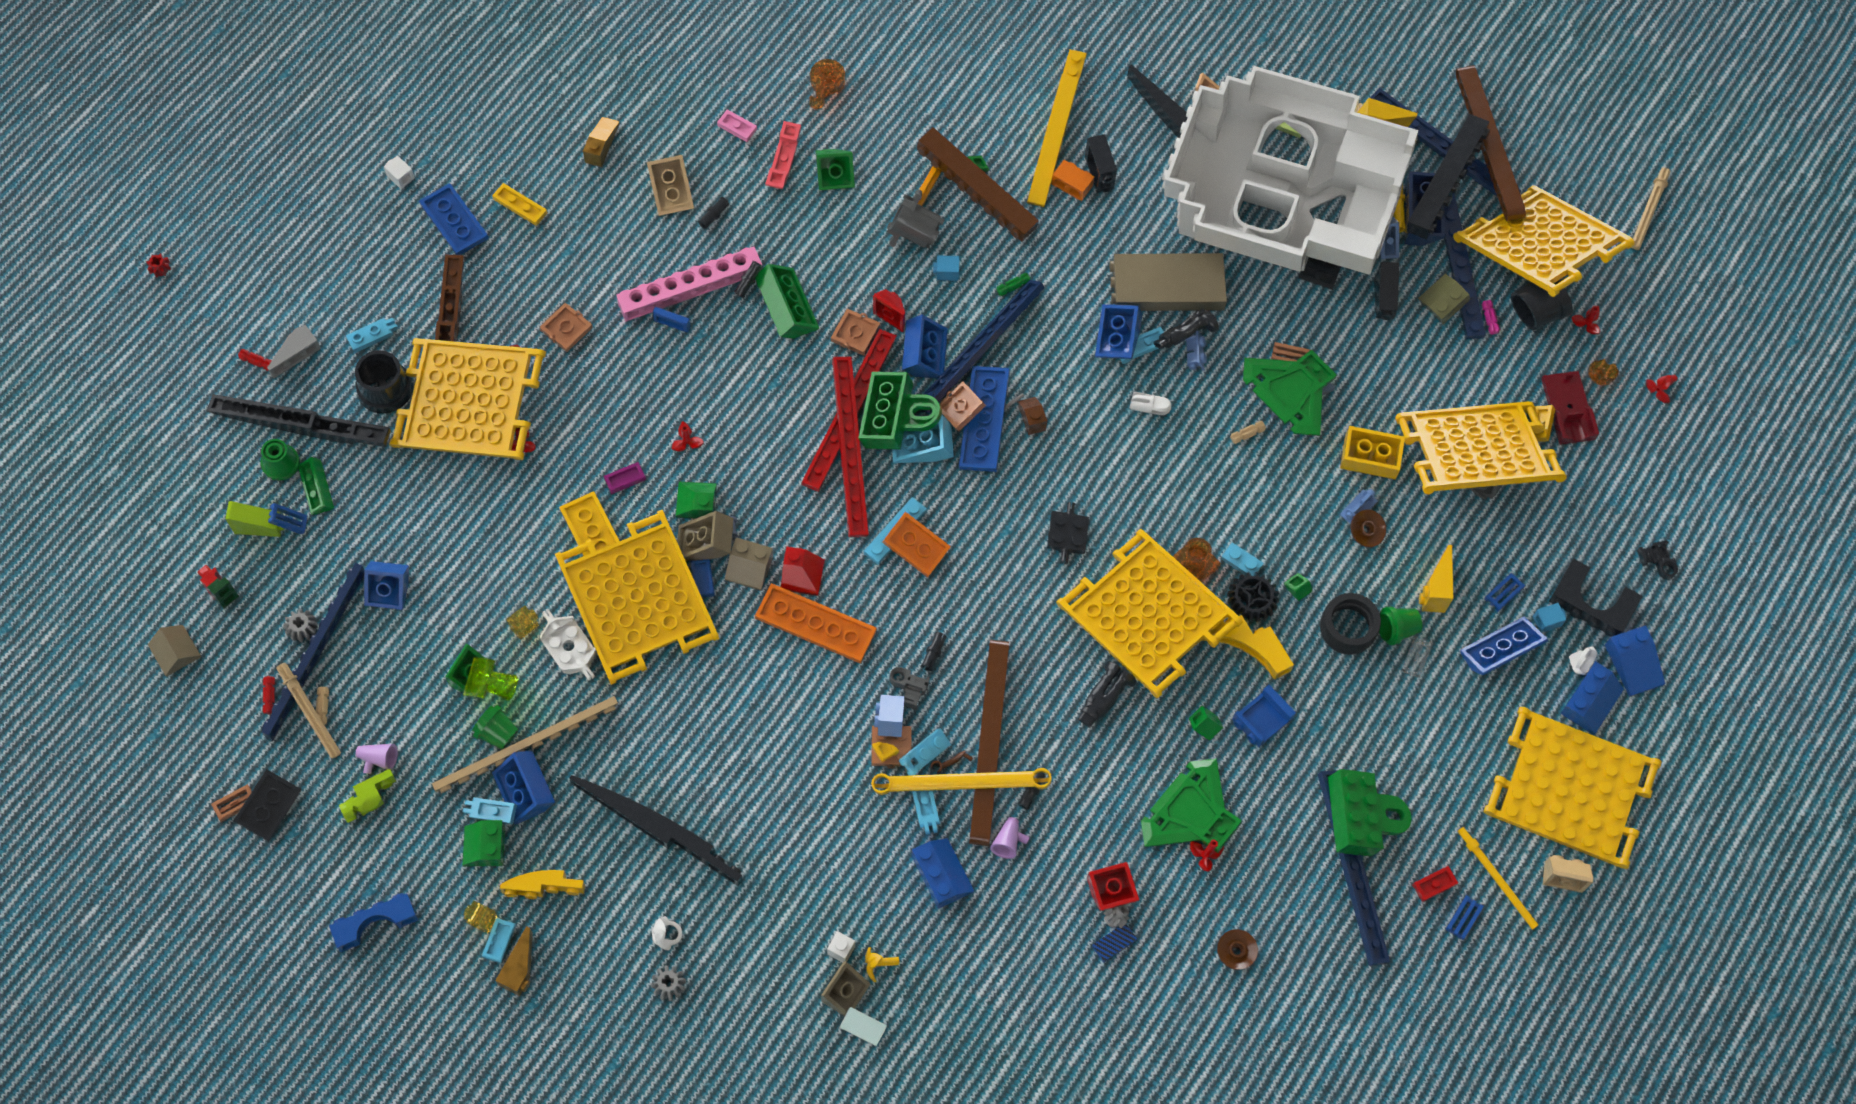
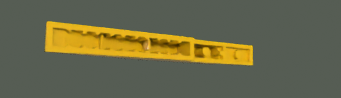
M1069 49L1029 192L1028 204L1045 207L1052 175L1056 168L1087 53Z

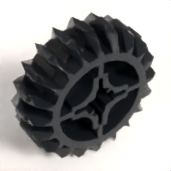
M1250 572L1246 574V577L1241 574L1239 579L1235 578L1233 584L1229 586L1230 591L1227 593V597H1229L1227 603L1232 604L1230 609L1236 610L1235 613L1237 615H1242L1244 619L1245 617L1248 618L1249 623L1253 619L1258 623L1260 618L1265 621L1268 616L1271 617L1273 615V611H1276L1278 607L1276 604L1279 603V598L1277 597L1279 591L1275 590L1276 584L1270 585L1272 580L1271 578L1265 580V574L1261 577H1258L1257 572L1254 573V576ZM1260 589H1262V590L1265 592V594L1267 595V598H1266L1265 595H1263V594L1261 593V590H1260ZM1256 592L1255 599L1250 603L1251 596ZM1240 599L1245 601L1246 606L1240 601Z

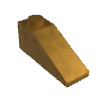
M601 118L589 135L583 149L585 163L599 167L603 166L620 124L619 121Z
M527 926L495 980L499 986L518 996L521 995L522 991L525 992L530 985L533 933Z

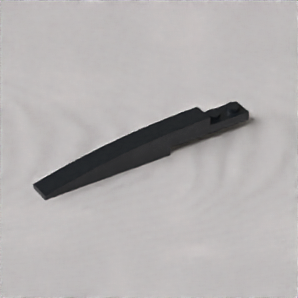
M1131 64L1128 68L1127 77L1159 118L1180 138L1182 123L1186 122L1188 118L1186 117L1187 112Z
M215 394L212 395L206 410L212 414L247 423L352 445L353 442L386 447L391 433V429L386 426L321 416L316 411Z
M570 776L569 779L573 786L665 848L669 849L672 843H674L739 887L742 883V872L733 865L730 867L725 864V860L719 855L715 854L713 856L715 852L714 846L696 834L625 796L576 776Z

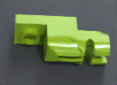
M390 769L353 786L357 796H352L339 805L347 823L357 819V812L365 816L384 804L378 790L387 789L396 782Z

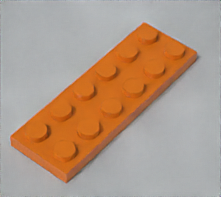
M772 583L755 614V619L860 664L877 631V628Z

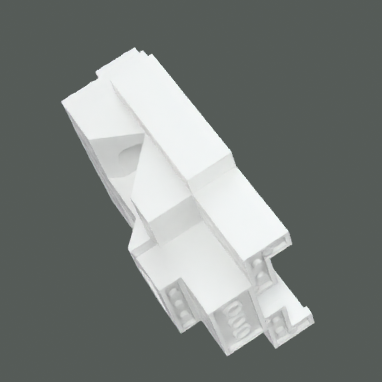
M1254 66L1252 72H1248L1246 81L1227 75L1225 82H1221L1219 90L1200 85L1198 91L1194 92L1192 97L1193 105L1188 107L1186 113L1187 121L1182 123L1180 129L1181 137L1176 139L1174 145L1175 153H1171L1168 164H1170L1169 169L1164 171L1162 188H1164V196L1177 199V202H1179L1177 207L1179 234L1192 237L1199 242L1299 272L1301 270L1304 271L1308 258L1312 257L1370 275L1375 260L1380 255L1401 194L1403 180L1415 148L1418 130L1357 113L1360 96ZM1283 122L1301 134L1311 148V155L1307 166L1261 153L1267 137ZM1337 197H1346L1337 224L1317 218L1313 219L1310 213L1311 209ZM1246 201L1279 211L1288 219L1281 227L1267 230L1242 222L1238 217L1242 202Z

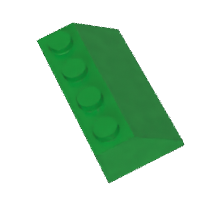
M767 264L759 271L755 278L757 286L762 293L764 302L768 307L780 337L794 339L817 331L819 329L818 323L794 269Z

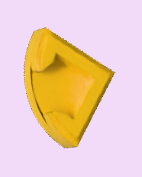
M876 742L871 746L881 762L899 753V750L892 744Z

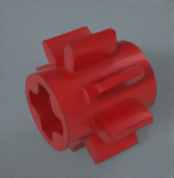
M161 253L159 255H151L150 260L146 261L148 265L147 270L150 274L154 273L156 278L158 276H166L168 270H171L168 257L163 258Z

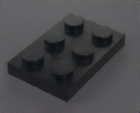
M266 769L233 822L269 842L302 789Z

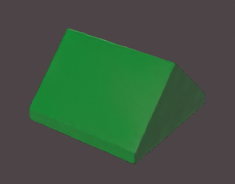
M466 644L445 678L450 687L475 699L496 666L470 645Z

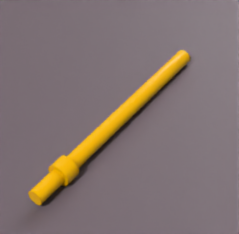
M1464 827L1460 828L1457 832L1466 842L1465 846L1470 852L1473 851L1532 930L1536 928L1538 923L1480 849L1478 841L1473 839Z

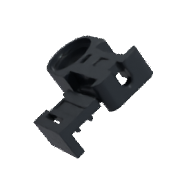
M1669 541L1655 542L1648 548L1639 547L1637 553L1642 566L1653 562V564H1656L1660 577L1665 580H1670L1677 574L1678 566L1675 558L1670 559L1666 547ZM1663 567H1671L1673 574L1665 573Z

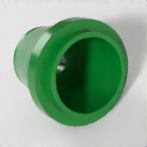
M271 439L264 443L261 449L262 457L260 461L264 474L268 478L277 481L292 477L298 471L300 465V458L296 450L280 439Z
M1392 606L1381 609L1379 634L1387 644H1400L1402 640L1419 634L1422 631V618L1417 609L1394 608Z
M499 705L495 707L490 706L472 729L474 732L473 737L503 750L513 740L519 729L504 714L503 708Z

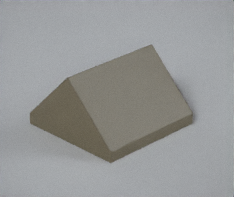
M183 625L159 628L148 643L151 652L166 677L202 657Z
M844 961L821 994V1001L845 1017L850 1007L855 1009L871 984L850 964Z

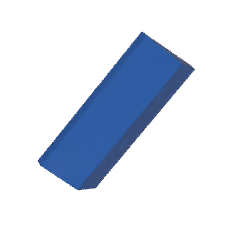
M1524 616L1460 650V653L1472 671L1485 675L1546 643L1548 638Z

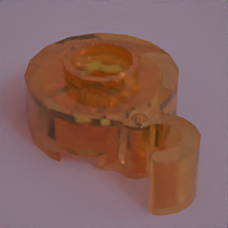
M822 59L812 66L810 83L815 91L816 98L813 96L809 97L811 108H822L825 104V97L836 92L840 93L844 88L845 70L841 63L836 60Z

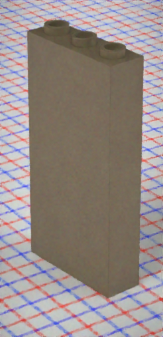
M1223 253L1114 254L1113 261H1110L1109 269L1110 272H1113L1110 286L1114 288V293L1111 294L1112 304L1139 306L1141 311L1225 310L1227 298Z

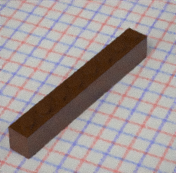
M934 127L918 140L917 150L919 154L929 159L931 164L935 168H939L947 179L955 182L961 191L966 192L971 197L973 202L980 204L988 215H992L999 225L1006 227L1014 238L1023 242L1037 228L1039 220Z

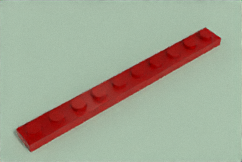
M879 329L854 378L857 416L867 398L871 373L880 372L896 341L897 335ZM837 413L802 480L803 486L817 492L820 491L840 451Z
M852 356L833 357L832 365L848 537H867L869 533L860 440L858 438L859 429Z

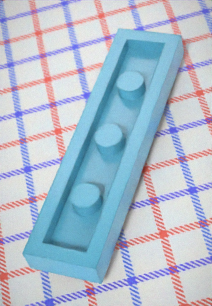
M913 497L864 550V555L877 565L892 551L882 541L905 511L917 521L926 513L927 508Z

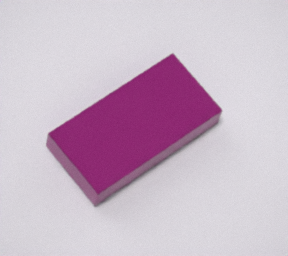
M639 462L603 476L611 494L646 480Z

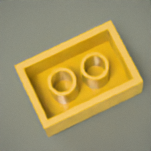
M1349 426L1345 435L1340 469L1396 480L1401 467L1405 437Z

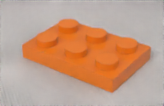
M906 511L882 541L883 544L926 577L932 573L951 547Z

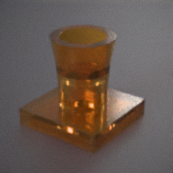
M1202 538L1189 540L1183 548L1172 556L1201 583L1221 567V563L1211 554L1212 548L1210 544Z

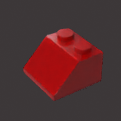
M1128 862L1088 872L1087 882L1092 898L1100 911L1139 901Z

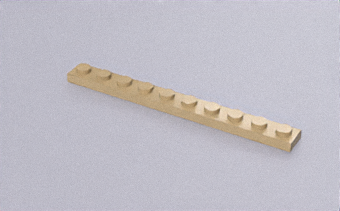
M615 696L432 783L434 790L444 793L452 789V784L457 782L463 784L469 781V776L475 773L478 776L489 771L488 767L494 764L498 767L514 752H521L529 747H532V749L538 748L543 745L542 741L548 738L554 740L562 736L561 732L567 729L570 732L579 728V723L583 721L589 723L598 718L597 715L602 712L608 714L616 710L615 706L618 705Z

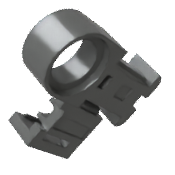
M902 667L892 669L890 672V683L895 687L904 689V692H906L904 695V706L916 710L921 695L926 693L930 678L927 676V679L912 675L911 670ZM900 673L904 676V679L896 681L893 675Z

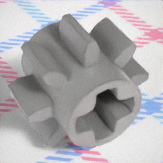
M1124 905L1107 909L1104 912L1106 915L1104 920L1112 928H1115L1117 925L1122 928L1129 919L1127 916L1129 914L1128 909Z

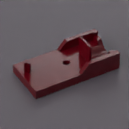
M1579 371L1543 375L1541 380L1548 405H1553L1555 408L1553 423L1559 445L1596 440L1599 430L1593 409L1588 405Z

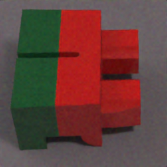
M204 565L198 570L197 573L201 577V583L223 609L239 597L231 583L225 577L222 578L215 567L211 570L207 565Z

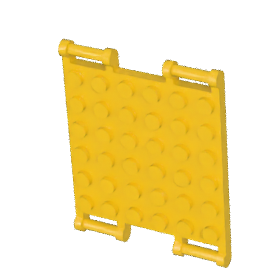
M1534 185L1521 194L1526 210V218L1506 222L1503 213L1491 221L1480 217L1471 226L1453 234V238L1457 243L1462 242L1545 289L1552 297L1558 295L1562 289L1573 282L1580 281L1582 274L1576 269L1591 259L1599 256L1604 263H1608L1615 255L1635 245L1633 238ZM1618 242H1621V244L1617 245L1610 251H1607V249H1609L1613 245L1617 244ZM1566 275L1569 276V277H1567L1566 279H1564V280H1562L1561 282H1559L1558 284H1556V285L1554 284L1555 282H1557L1558 280L1562 279V278L1565 277Z
M414 338L409 368L406 369L405 373L409 377H416L409 409H397L396 416L398 417L393 439H390L389 446L524 460L525 454L523 450L527 431L530 429L531 423L518 420L525 386L535 389L539 388L540 382L538 379L546 351L532 348ZM423 347L419 368L416 369L420 350ZM531 356H534L535 361L531 379H527ZM407 418L403 439L400 440L404 421ZM520 428L516 450L511 451L515 430Z
M1531 401L1404 412L1397 414L1395 417L1405 437L1404 443L1412 445L1414 442H1419L1425 455V461H1418L1414 464V469L1419 473L1423 484L1422 489L1425 494L1429 495L1434 491L1552 480L1560 483L1567 478L1556 459L1557 454L1555 450H1541L1534 433L1539 434L1543 432L1544 425L1539 421L1534 410V403ZM1525 413H1528L1531 422L1528 421ZM1408 421L1412 422L1415 430L1414 433L1410 432L1407 424ZM1547 461L1550 462L1553 471L1550 470ZM1426 470L1431 471L1435 482H1430Z
M663 510L657 511V514L636 523H628L627 527L631 537L596 551L591 539L585 541V544L563 553H555L611 685L615 684L617 680L640 670L642 672L647 670L642 656L678 641L683 654H686L692 648L711 640L716 641L720 639ZM658 521H661L662 523L656 527L643 531L639 534H637L636 530L644 528ZM589 550L590 554L565 564L564 560ZM707 628L709 629L710 633L685 643L684 638ZM637 659V664L612 673V668Z
M1139 529L1131 540L1112 553L1113 557L1120 562L1095 585L1084 577L1080 580L1079 585L1063 599H1058L1056 603L1135 676L1154 697L1159 698L1169 685L1178 677H1183L1187 673L1177 661L1203 638L1211 647L1215 648L1223 637L1236 626L1239 627L1243 621L1144 530ZM1140 541H1144L1131 554H1129L1127 557L1125 556V554L1128 551H1130L1136 544H1138ZM1088 589V591L1085 594H1083L1078 600H1076L1071 606L1069 605V603L1075 597H1077L1083 590ZM1228 617L1231 621L1213 636L1210 632ZM1171 667L1174 669L1158 686L1153 684Z
M1519 707L1517 712L1518 718L1512 736H1509L1507 741L1509 745L1521 749L1511 780L1509 781L1502 776H1495V785L1489 803L1485 806L1483 812L1491 817L1617 867L1628 869L1630 865L1629 858L1635 839L1639 837L1640 832L1637 829L1625 827L1635 794L1644 798H1651L1653 782L1662 761L1657 758L1647 757L1530 711L1526 707ZM1527 718L1531 721L1525 739L1522 741L1519 737ZM1644 765H1647L1650 768L1642 788L1638 784ZM1503 787L1507 789L1499 811L1495 807ZM1622 835L1628 836L1621 858L1615 857Z

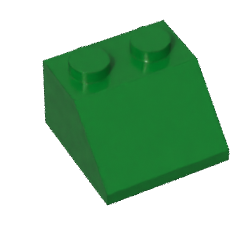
M481 820L464 827L463 867L504 866L505 825L502 820Z

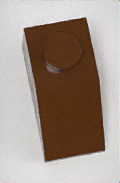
M1032 397L1017 401L1028 435L1046 431L1047 418L1042 404L1037 398Z

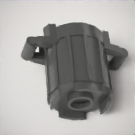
M918 189L915 191L913 198L904 194V200L893 221L889 222L886 232L893 235L890 237L889 242L891 247L896 246L897 240L902 236L923 248L929 249L939 234V225L943 224L944 219L918 204L922 198V191Z

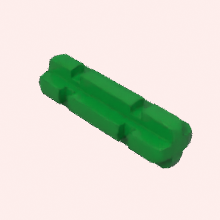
M1023 273L1020 277L1017 276L1005 282V285L997 286V293L999 296H1003L1007 292L1021 287L1022 284L1025 285L1030 280V276L1028 273Z

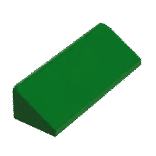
M310 457L299 465V472L311 515H316L334 509L322 461Z

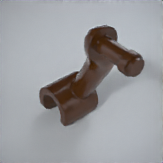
M963 750L943 763L933 761L930 770L934 766H938L940 769L937 771V774H940L942 769L957 763L963 756L969 761H972L973 757L966 754V750Z

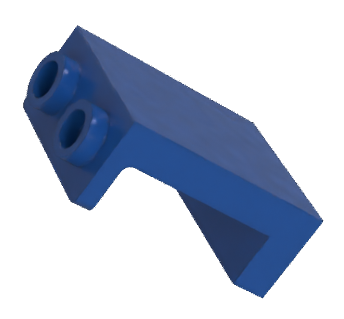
M1268 685L1259 696L1241 711H1237L1232 720L1237 729L1244 731L1247 739L1253 745L1256 744L1258 747H1261L1293 720L1296 712Z

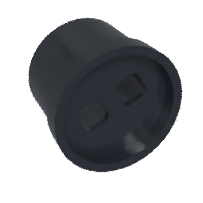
M1528 281L1511 293V302L1516 314L1531 330H1537L1557 319L1562 320L1573 312L1572 302L1565 288L1558 295L1552 297L1548 294V291Z
M383 350L371 351L362 356L355 367L358 399L366 409L375 413H391L400 409L408 402L413 392L411 377L405 374L406 369L390 352ZM395 376L394 379L389 384H387L386 379ZM376 382L379 383V385H380V387H370V386H369L370 384H373V383H376Z

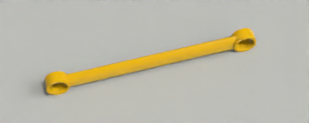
M1045 768L1022 772L888 776L881 773L874 776L871 784L875 793L879 795L898 791L1036 787L1042 790L1050 786L1052 777L1051 773ZM1039 772H1045L1049 776L1048 778H1034ZM879 778H886L889 781L887 784H876L875 782ZM1048 782V783H1046V784H1044V785H1039V784H1037V783ZM876 788H887V789L881 791V790H878V789H876Z

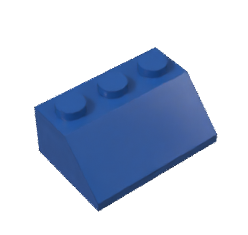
M923 314L906 320L902 370L914 377L938 379L945 368L948 329Z
M1595 661L1560 714L1595 735L1624 689L1612 671Z
M533 751L514 752L492 772L504 802L517 804L514 824H519L544 813L555 803Z
M948 838L929 841L912 849V858L938 909L974 892Z

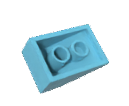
M942 415L938 424L930 430L904 431L901 450L892 449L893 462H937L954 457L952 424Z

